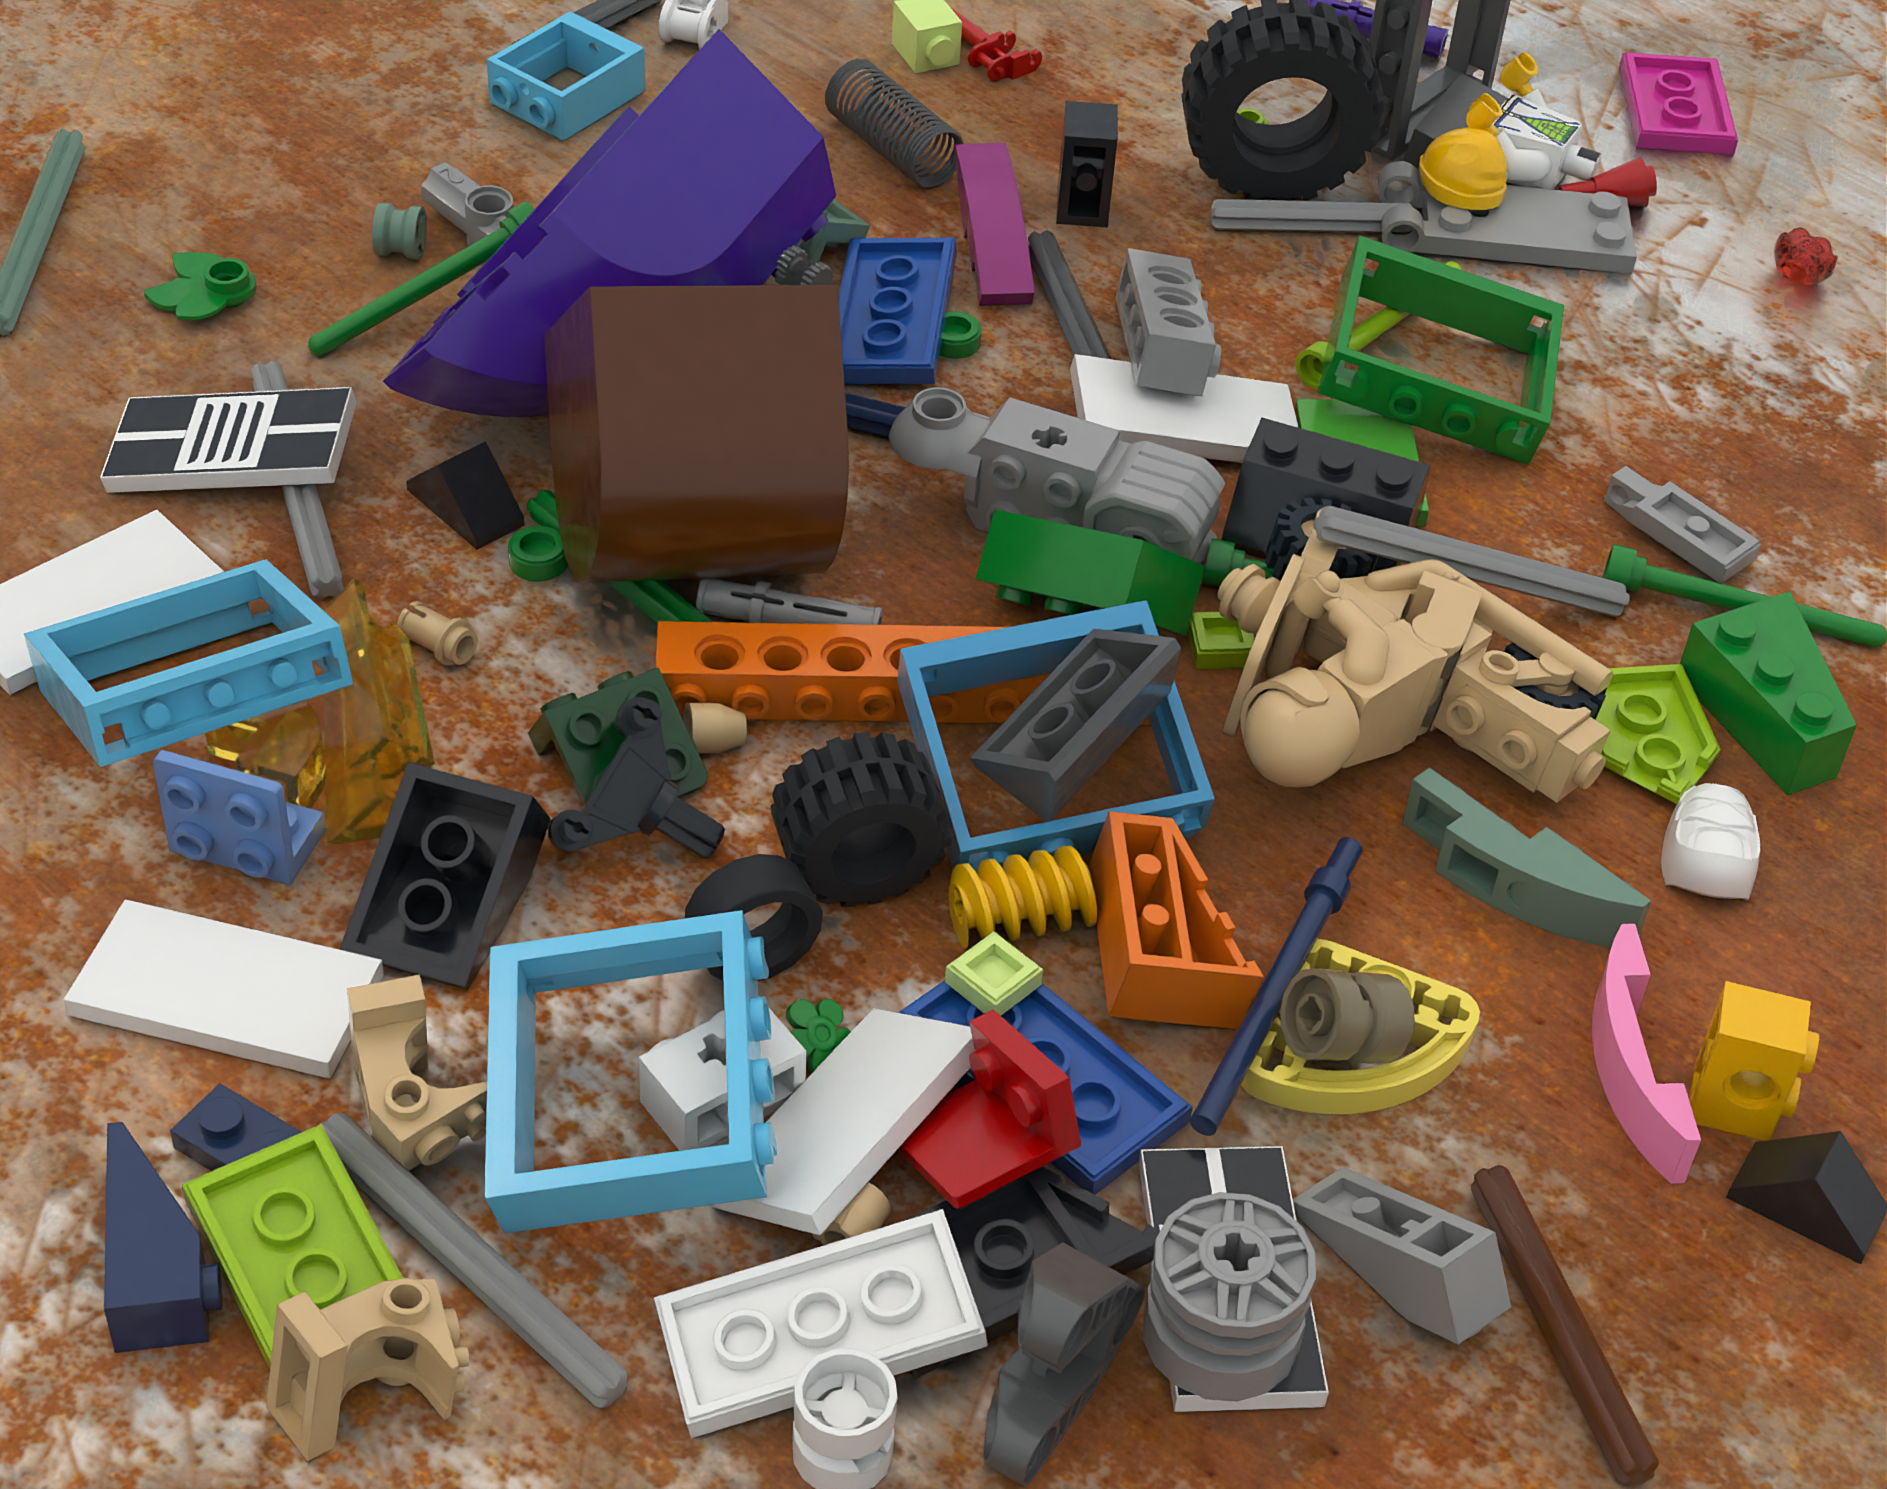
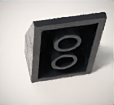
M408 762L339 950L381 959L382 965L413 975L420 974V977L469 990L490 952V947H493L531 878L551 818L532 795Z

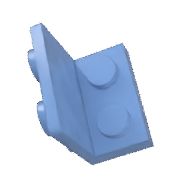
M165 750L159 751L153 760L169 851L179 853L186 858L204 860L242 871L252 877H264L291 885L326 831L324 812L286 802L284 788L277 781Z

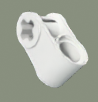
M666 0L659 19L658 32L660 40L672 42L674 39L696 43L700 49L718 29L722 30L728 23L729 0Z

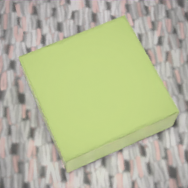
M993 931L946 966L945 983L984 1014L994 1009L1001 1016L1042 985L1043 969Z

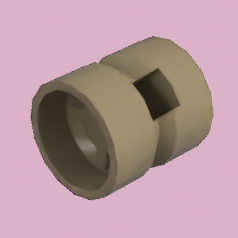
M1320 968L1302 970L1291 979L1284 992L1280 1008L1281 1029L1285 1042L1295 1055L1305 1060L1333 1062L1347 1060L1351 1063L1366 1064L1392 1063L1404 1053L1410 1043L1415 1024L1414 1005L1409 990L1400 979L1380 973H1348L1343 970Z

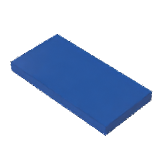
M956 238L850 239L838 295L844 384H935L942 345V333H944L945 315L948 309L957 257Z
M945 980L898 1012L969 1027V1021L984 1014L946 984ZM1043 983L1001 1015L1070 1078L1082 1146L1051 1161V1163L1081 1189L1096 1195L1139 1162L1141 1150L1157 1148L1190 1122L1193 1106ZM971 1068L958 1081L960 1085L964 1086L976 1080Z

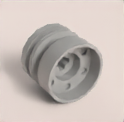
M1218 1192L1191 1199L1167 1217L1155 1240L1154 1259L1151 1265V1282L1148 1285L1143 1314V1341L1154 1366L1174 1385L1204 1399L1238 1402L1266 1394L1289 1375L1300 1351L1306 1325L1305 1316L1310 1307L1311 1294L1316 1281L1315 1250L1304 1228L1280 1206L1250 1194Z

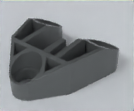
M1063 1242L1032 1261L1023 1297L1018 1307V1345L1020 1348L1000 1368L998 1386L994 1390L987 1413L984 1440V1463L986 1466L1023 1487L1028 1486L1034 1480L1094 1394L1139 1313L1144 1300L1145 1287Z

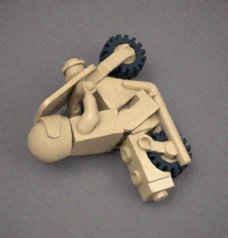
M1303 498L1301 504L1293 500L1287 503L1286 509L1283 507L1280 509L1264 555L1267 556L1265 560L1267 569H1274L1273 577L1266 579L1265 570L1252 564L1243 570L1240 568L1234 569L1222 582L1217 595L1218 599L1221 600L1219 607L1220 615L1231 622L1239 620V628L1244 632L1257 633L1222 733L1234 738L1241 725L1244 746L1252 764L1266 779L1274 783L1294 788L1314 786L1331 777L1341 767L1347 768L1398 752L1404 746L1414 742L1417 735L1424 734L1429 729L1432 732L1436 728L1452 737L1460 747L1473 751L1533 793L1539 790L1556 803L1578 786L1584 790L1589 788L1605 766L1606 758L1601 755V752L1611 730L1596 721V717L1605 700V692L1613 677L1614 672L1439 560H1422L1374 571L1379 556L1319 541L1314 529L1315 518L1319 517L1323 507L1332 506V500L1321 499L1320 505H1315L1312 498ZM1344 504L1340 507V509L1351 511V507ZM1493 630L1513 642L1507 645L1504 651L1491 650L1486 652L1493 635ZM1307 631L1303 643L1304 651L1310 657L1322 662V665L1318 670H1308L1302 667L1290 669L1295 654ZM1265 670L1267 680L1259 684Z

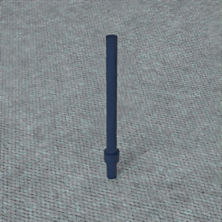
M1349 837L1341 838L1326 866L1318 868L1304 891L1306 903L1190 1118L1192 1128L1198 1133L1206 1136L1216 1133L1280 1011L1287 986L1291 979L1300 973L1330 914L1337 913L1351 890L1349 877L1363 852L1361 844L1355 839Z

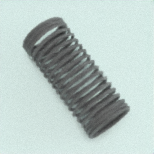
M855 59L847 62L835 72L825 92L826 107L834 117L921 188H933L941 185L956 171L954 147L955 144H964L961 134L867 59ZM862 69H867V70H864V71H862V72H859L856 76H854V77L848 82V84L846 85V87H845L844 90L842 91V94H841V97H840V100H839V110H838V108H837V98H838L840 89H841V87L843 86V84L845 83V81H846L852 74H854L855 72H857V71H859V70H862ZM867 73H873L868 76H865L854 85V87L847 96L843 113V100L849 87L860 76L865 75ZM874 77V80L869 81L856 94L848 112L851 96L863 82ZM873 84V87L867 93H865V95L859 102L857 108L854 110L856 101L858 100L862 92ZM899 106L898 111L894 113L895 108ZM904 111V114L899 118L900 113ZM908 115H910L909 119L905 123H903L905 121V118ZM915 119L913 125L909 127L910 123ZM920 124L919 129L914 132L916 126ZM898 130L896 135L892 138L893 133H895ZM941 134H943L941 145L934 156L924 165L915 168L916 165L931 155L940 140ZM948 134V145L943 156L939 159V161L928 170L920 173H915L917 171L923 170L935 161V159L942 152ZM903 135L901 140L897 142L898 138ZM910 137L906 145L903 146V143ZM936 137L933 146L926 155L916 161L917 157L926 150L932 139ZM952 137H953V140H954L953 151H952V153H951V155H950L948 161L943 165V167H942L940 170H938L937 172H935L933 175H930V176H927V177H920V176L929 174V173L932 172L934 169H936L937 167L940 166V164L944 161V159H945V158L947 157V155H948V152H949V150H950V148H951V145H952Z

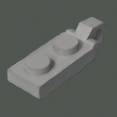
M1627 466L1611 476L1604 501L1631 524L1718 583H1724L1756 560L1761 547L1758 539L1669 481L1663 486L1652 484Z

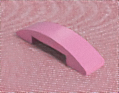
M1622 924L1614 938L1594 1002L1592 1041L1596 1066L1604 1092L1614 1114L1640 1153L1671 1184L1685 1183L1700 1145L1701 1137L1684 1083L1656 1084L1637 1021V1014L1651 974L1636 925Z

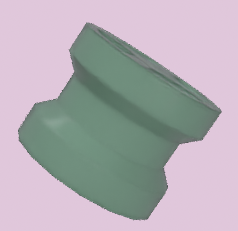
M379 202L375 209L372 227L374 254L376 256L388 257L393 252L403 253L410 260H420L425 250L427 237V215L425 208L412 205L407 210L396 209L391 203Z

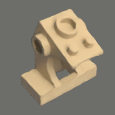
M420 974L347 988L352 1058L357 1081L361 1085L371 1137L408 1171L421 1163L429 1166L443 1160L454 1151L459 1141L469 1135L472 1141H477L484 1137L486 1134V1127L484 1125L486 1124L487 1081L457 1088H436L427 1085L422 1078L411 1073V1071L428 1068L426 999ZM410 1094L416 1096L420 1100L417 1103H415L412 1100Z
M403 1278L382 1281L319 1310L306 1292L277 1304L266 1408L307 1461L335 1448L340 1404L346 1392L357 1384L374 1378L390 1386L412 1384L423 1393L444 1420L451 1417L454 1393L464 1392L465 1390L463 1372H458V1368L469 1366V1352L467 1347H460V1329L456 1311L454 1308H443L436 1278ZM390 1356H401L405 1359L395 1360L390 1358Z

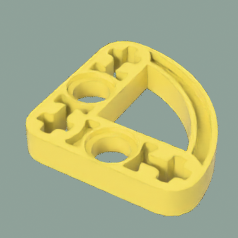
M1317 939L1301 971L1320 968L1343 970L1348 973L1388 974L1400 979L1409 990L1412 1002L1419 1005L1417 1014H1414L1415 1024L1409 1044L1420 1048L1392 1063L1372 1068L1341 1071L1308 1068L1312 1060H1305L1292 1052L1285 1042L1281 1029V1020L1277 1016L1241 1086L1248 1094L1258 1100L1283 1108L1309 1113L1357 1114L1397 1106L1428 1092L1457 1068L1473 1043L1480 1010L1477 1002L1468 993L1456 987L1335 942ZM1443 1016L1453 1019L1450 1025L1442 1024L1439 1021ZM1274 1047L1284 1051L1282 1064L1275 1067L1273 1072L1263 1069L1268 1065L1273 1055Z

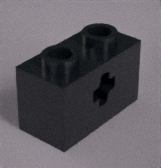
M1066 101L1057 185L1056 224L1108 227L1118 141V104Z

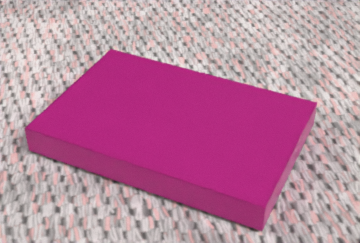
M1630 52L1622 53L1619 70L1636 148L1735 154L1738 137L1717 59Z

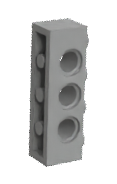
M1127 248L1115 299L1136 386L1202 397L1207 377L1215 378L1221 360V345L1215 343L1214 322L1208 320V302L1202 300L1201 280L1196 279L1191 260Z

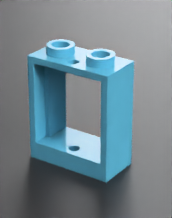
M571 11L487 59L489 103L562 141H565L645 92L644 47ZM566 67L586 76L563 91L542 82Z

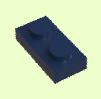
M221 1083L170 1130L174 1149L210 1171L301 1133L298 1129Z

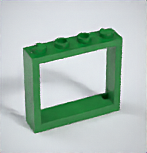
M1359 235L1341 277L1317 393L1529 465L1551 422L1564 305ZM1366 258L1378 262L1375 271L1364 268ZM1360 296L1527 353L1520 406L1349 349L1358 297ZM1534 315L1548 320L1547 323H1543L1542 327L1530 324ZM1345 362L1357 365V370L1353 371L1344 368Z

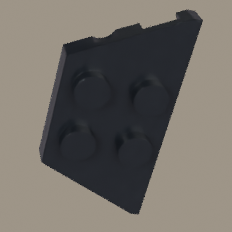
M1045 1167L1038 1168L962 1208H954L945 1200L905 1219L909 1220L943 1209L986 1332L987 1343L1018 1328V1307L1023 1297L1031 1263L1039 1256L1063 1242L1122 1275H1126L1153 1261L1155 1240L1160 1230L1149 1224L1142 1232L1109 1213V1202L1085 1189H1075L1063 1182L1060 1175ZM965 1354L910 1370V1373L916 1379Z

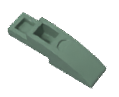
M1430 767L1413 779L1402 824L1440 851L1435 872L1499 911L1564 937L1611 948L1622 924H1635L1640 937L1651 900L1583 853L1578 847L1572 845L1548 827H1545L1531 839L1528 838L1512 824L1501 819L1466 794L1460 787L1452 784Z

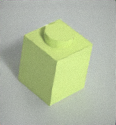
M945 0L893 1L891 44L914 73L960 64L962 21Z

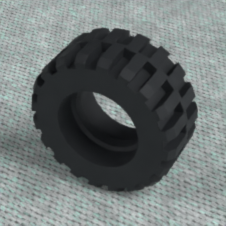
M1261 0L1262 6L1248 10L1247 5H1244L1232 11V19L1227 23H1224L1221 19L1218 20L1207 30L1208 41L1206 42L1201 39L1191 51V63L1184 67L1182 77L1183 93L1181 94L1188 140L1193 156L1199 159L1200 168L1208 178L1214 180L1217 178L1219 187L1227 192L1236 194L1238 190L1243 191L1244 199L1262 200L1263 197L1272 198V200H1289V198L1303 196V201L1318 197V190L1328 186L1331 191L1345 182L1344 174L1348 171L1352 174L1356 173L1367 161L1364 151L1372 152L1375 149L1380 138L1379 128L1384 123V94L1371 46L1366 36L1359 34L1357 24L1347 15H1340L1337 18L1335 8L1323 2H1317L1315 7H1310L1307 0H1289V3H1277V0ZM1304 78L1317 82L1328 89L1324 98L1311 112L1292 122L1277 125L1260 124L1244 118L1237 112L1241 103L1251 92L1277 79Z

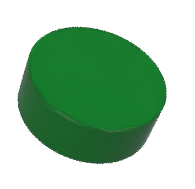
M946 312L940 356L960 359L975 354L981 347L982 326L975 317L964 312Z
M546 526L527 527L515 533L508 542L510 569L522 579L528 581L551 580L561 575L568 567L560 532L556 529Z

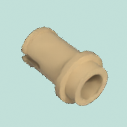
M419 601L411 602L409 605L410 609L419 613L420 616L406 608L402 610L397 622V632L399 635L433 651L438 662L447 666L454 664L462 665L468 662L474 655L478 645V637L473 631L470 622L462 618L451 620Z

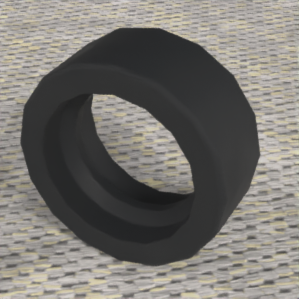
M756 854L736 859L712 872L692 894L685 908V918L740 910L743 911V914H746L758 906L782 902L780 908L762 925L750 931L752 938L763 937L764 955L769 968V976L766 979H769L792 967L811 949L821 931L823 911L796 864L780 855ZM723 966L707 968L712 976L724 981Z

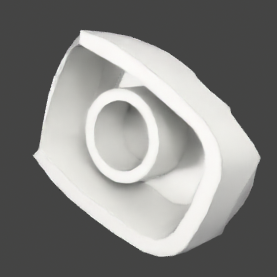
M1704 783L1699 786L1694 785L1684 792L1672 813L1664 836L1661 867L1665 886H1675L1708 897L1749 900L1758 871L1760 838L1756 816L1753 815L1744 794L1729 786Z

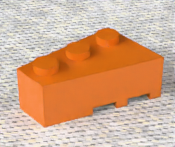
M1109 811L1089 862V871L1097 899L1096 926L1108 1017L1238 1030L1264 976L1255 960L1245 961L1232 938L1236 927L1227 912H1217L1205 890L1208 878L1173 818Z

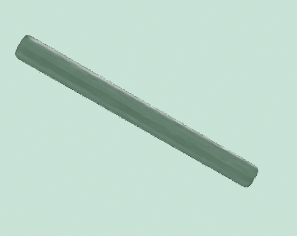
M65 129L57 131L1 265L0 334L3 336H7L14 329L85 150V146L81 142L83 135L76 129L71 133Z

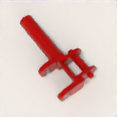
M951 8L962 21L961 39L973 47L968 55V63L975 68L980 66L987 68V77L991 81L995 82L1007 77L1014 80L1035 71L1041 64L1042 53L1037 49H1034L1031 54L1029 51L1024 50L1021 52L1014 51L1006 55L1016 42V35L1012 31H1007L1005 37L1001 31L989 35Z

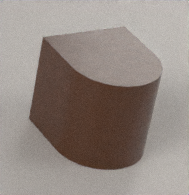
M838 285L589 287L544 334L556 511L565 558L574 579L579 583L807 575L826 572L836 557L842 538L849 478L848 431Z

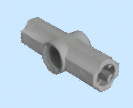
M446 162L431 168L429 176L421 184V200L466 233L467 247L500 229L499 222L506 219V212L514 208L513 196L508 190L493 185L480 186L463 172L451 167Z

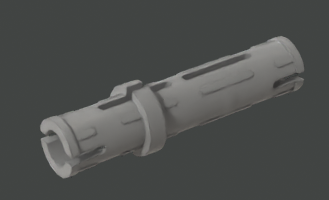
M702 578L696 601V608L703 614L749 623L882 625L883 608L880 607L872 608L821 597L771 589L770 582L759 580L753 586L715 578Z

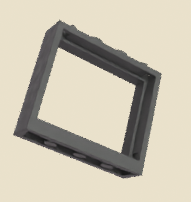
M1376 0L1369 44L1384 94L1385 118L1383 125L1379 128L1380 138L1373 152L1391 161L1406 152L1415 127L1460 73L1492 89L1511 0H1459L1446 66L1418 85L1416 84L1433 0ZM1478 69L1484 71L1482 80L1472 76Z

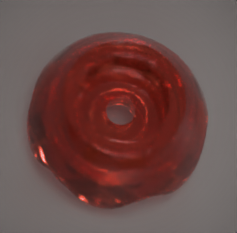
M1798 227L1789 233H1781L1774 246V260L1777 270L1783 277L1801 286L1818 284L1834 274L1833 270L1838 256L1833 255L1830 241L1823 237L1810 236L1805 228Z

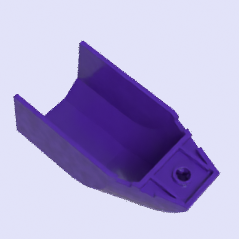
M718 29L640 115L630 106L621 113L457 294L460 299L441 312L433 322V327L416 341L383 382L391 390L450 410L499 417L549 415L544 334L589 287L763 285L771 275L775 278V273L778 270L776 268L777 261L780 258L779 255H782L783 250H787L788 247L793 245L796 246L801 239L804 242L809 241L828 221L823 212L835 199L836 192L824 137L730 39Z

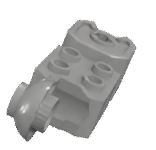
M941 387L928 388L919 392L914 397L913 403L898 414L892 424L889 433L891 447L903 460L918 467L935 470L948 469L965 475L964 502L967 505L966 511L977 529L988 532L994 509L1141 539L1199 564L1204 563L1208 556L1212 538L1217 539L1211 527L1219 513V495L1225 486V482L1219 472L1202 457L1149 441H1141L1134 444L1119 440L1120 430L1010 397L990 417L969 410L966 407L964 398L956 391Z

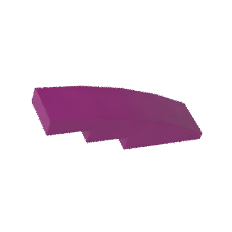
M955 144L954 155L964 238H968L971 270L975 271L979 306L1032 304L1035 291L1021 202L1007 144Z

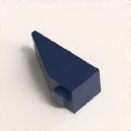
M107 1123L104 1312L115 1353L209 1342V1311L222 1310L223 1307L219 1263L206 1265L200 1234L124 1123Z

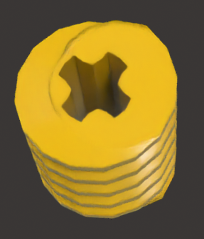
M1072 846L1058 847L1054 852V856H1051L1046 850L1033 851L1029 856L1028 862L1021 855L1014 854L1006 857L1002 867L995 859H985L978 865L977 872L967 863L957 864L952 870L949 885L950 915L958 941L964 949L968 947L969 931L973 928L977 929L983 940L993 931L995 932L996 924L1002 923L1009 939L1015 941L1019 940L1021 920L1028 919L1036 936L1045 935L1047 915L1053 914L1060 930L1063 932L1070 931L1072 911L1079 910L1087 927L1095 926L1097 923V899L1091 874L1078 851Z

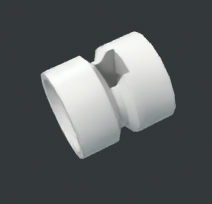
M855 1348L831 1349L814 1356L799 1373L794 1386L793 1462L802 1479L815 1489H871L888 1472L894 1448V1425L897 1410L896 1380L888 1366L873 1354Z

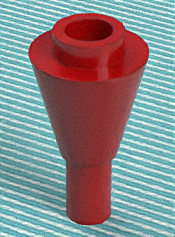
M1638 157L1596 175L1591 180L1559 185V190L1592 194L1609 192L1616 196L1627 197L1628 206L1646 208L1649 203V197L1655 196L1657 193V180L1653 166H1646L1642 157Z

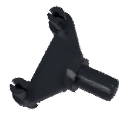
M634 697L619 707L615 718V727L621 735L626 737L582 810L562 811L556 814L550 821L548 838L555 847L565 852L576 851L628 833L633 834L641 831L649 836L656 829L701 858L710 857L718 848L725 832L723 825L677 797L680 787L670 781L671 773L668 770L660 722L662 714L660 706L655 701L643 697Z

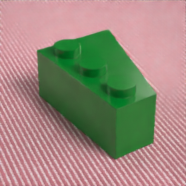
M994 509L975 579L998 587L995 596L997 599L1030 607L1032 598L1046 601L1044 605L1045 610L1065 616L1079 614L1081 610L1089 612L1147 600L1156 629L1186 636L1205 566L1141 539Z
M1788 591L1692 623L1680 664L1683 665L1699 702L1788 796L1837 778L1857 724L1791 592Z

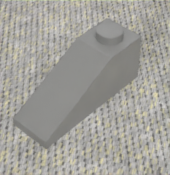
M1345 1167L1338 1169L1293 1199L1295 1215L1406 1320L1459 1345L1511 1308L1497 1237L1494 1231Z

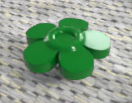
M800 999L793 1002L786 1010V1019L795 1028L790 1033L806 1050V1056H808L807 1066L811 1073L851 1033L848 1028L841 1027L836 1029V1026L843 1021L844 1013L840 1005L832 999H823L815 1006L806 999Z

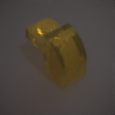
M305 700L205 733L209 754L235 761L237 771L281 783L284 788L285 801L288 803L312 809L324 790L327 770L320 720L315 710Z

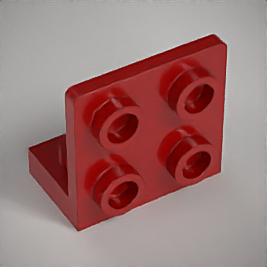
M994 1009L969 1021L975 1049L969 1055V1062L976 1080L946 1094L897 1149L954 1208H962L976 1200L982 1199L989 1193L1038 1168L1046 1166L1051 1161L1082 1146L1069 1076Z

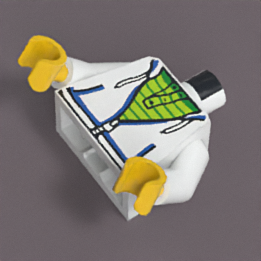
M1526 52L1521 53L1518 57H1514L1502 68L1500 80L1509 90L1517 91L1519 96L1511 94L1508 97L1509 99L1500 107L1492 96L1487 93L1482 94L1469 107L1466 117L1467 126L1486 130L1498 139L1507 160L1506 172L1508 174V183L1523 187L1554 190L1565 174L1584 181L1591 180L1596 174L1602 154L1578 146L1577 143L1582 130V124L1573 118L1548 109L1539 89L1533 90L1528 81L1538 73V66L1534 58Z

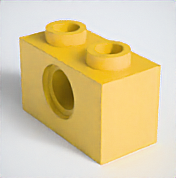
M1725 981L1692 1073L1689 1101L1697 1125L1767 1141L1771 1140L1780 1116L1792 1118L1801 1087V1078L1797 1077L1798 1072L1808 1075L1811 1073L1819 1044V1033L1808 1031L1811 1001Z

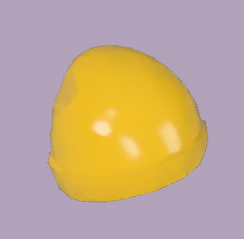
M1470 127L1454 129L1437 137L1431 142L1425 153L1420 156L1419 174L1422 184L1437 201L1456 208L1488 210L1498 207L1504 200L1507 189V160L1500 142L1492 133Z

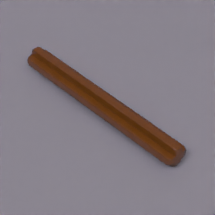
M1502 1165L1479 1170L1474 1174L1475 1181L1471 1185V1191L1490 1229L1496 1233L1498 1245L1616 1480L1627 1487L1647 1482L1654 1477V1471L1659 1465V1460L1510 1171Z

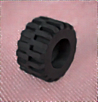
M868 732L854 733L852 738L841 740L840 736L826 741L827 746L819 750L812 748L801 755L802 762L790 765L782 774L784 782L775 785L772 793L774 804L770 805L771 815L786 859L797 865L811 891L816 895L818 902L830 905L840 901L841 907H855L859 902H868L869 905L883 902L885 897L891 895L897 897L908 892V887L914 883H922L931 875L929 869L942 863L946 857L944 848L950 846L953 834L950 829L952 822L928 759L923 752L917 751L914 743L907 739L897 742L894 734L881 732L876 737H870Z

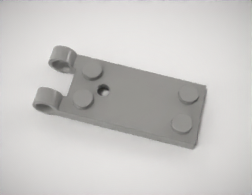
M1396 161L1389 163L1381 169L1378 175L1379 198L1382 203H1409L1413 205V207L1406 205L1396 206L1389 209L1383 215L1381 220L1383 244L1410 253L1419 252L1628 274L1633 272L1637 254L1627 197L1616 196L1609 192L1592 194L1506 185L1507 189L1504 200L1498 207L1488 210H1470L1456 208L1437 201L1422 184L1417 169L1408 162ZM1396 180H1405L1411 183L1410 187L1402 191H1393L1387 188L1388 184ZM1415 208H1422L1423 219L1420 212ZM1399 225H1409L1415 228L1414 231L1407 235H1395L1390 232Z

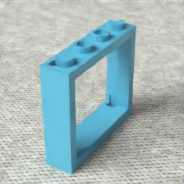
M267 559L24 633L40 692L100 767L353 685L340 625ZM262 598L268 604L269 610L251 615L248 602ZM269 623H273L283 632L98 692L87 682L88 680ZM312 661L325 673L315 676ZM119 723L123 739L105 745L102 736L105 733L104 728Z
M742 910L490 947L485 1200L504 1234L767 1197L766 1165L774 1164L777 1146L772 1123H764L763 1103L774 1102V1081L769 1059H761L760 1041L770 1040L772 1029L767 999L765 996L758 997V980L768 978L769 968L764 955L763 937L752 938ZM723 966L729 1144L534 1171L536 993Z

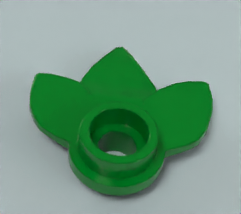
M181 252L172 254L173 266L178 278L168 283L145 289L144 296L152 305L160 310L175 311L178 320L197 321L214 316L225 307L231 308L243 304L255 294L257 285L254 274L249 271L247 264L239 259L221 258L216 254Z

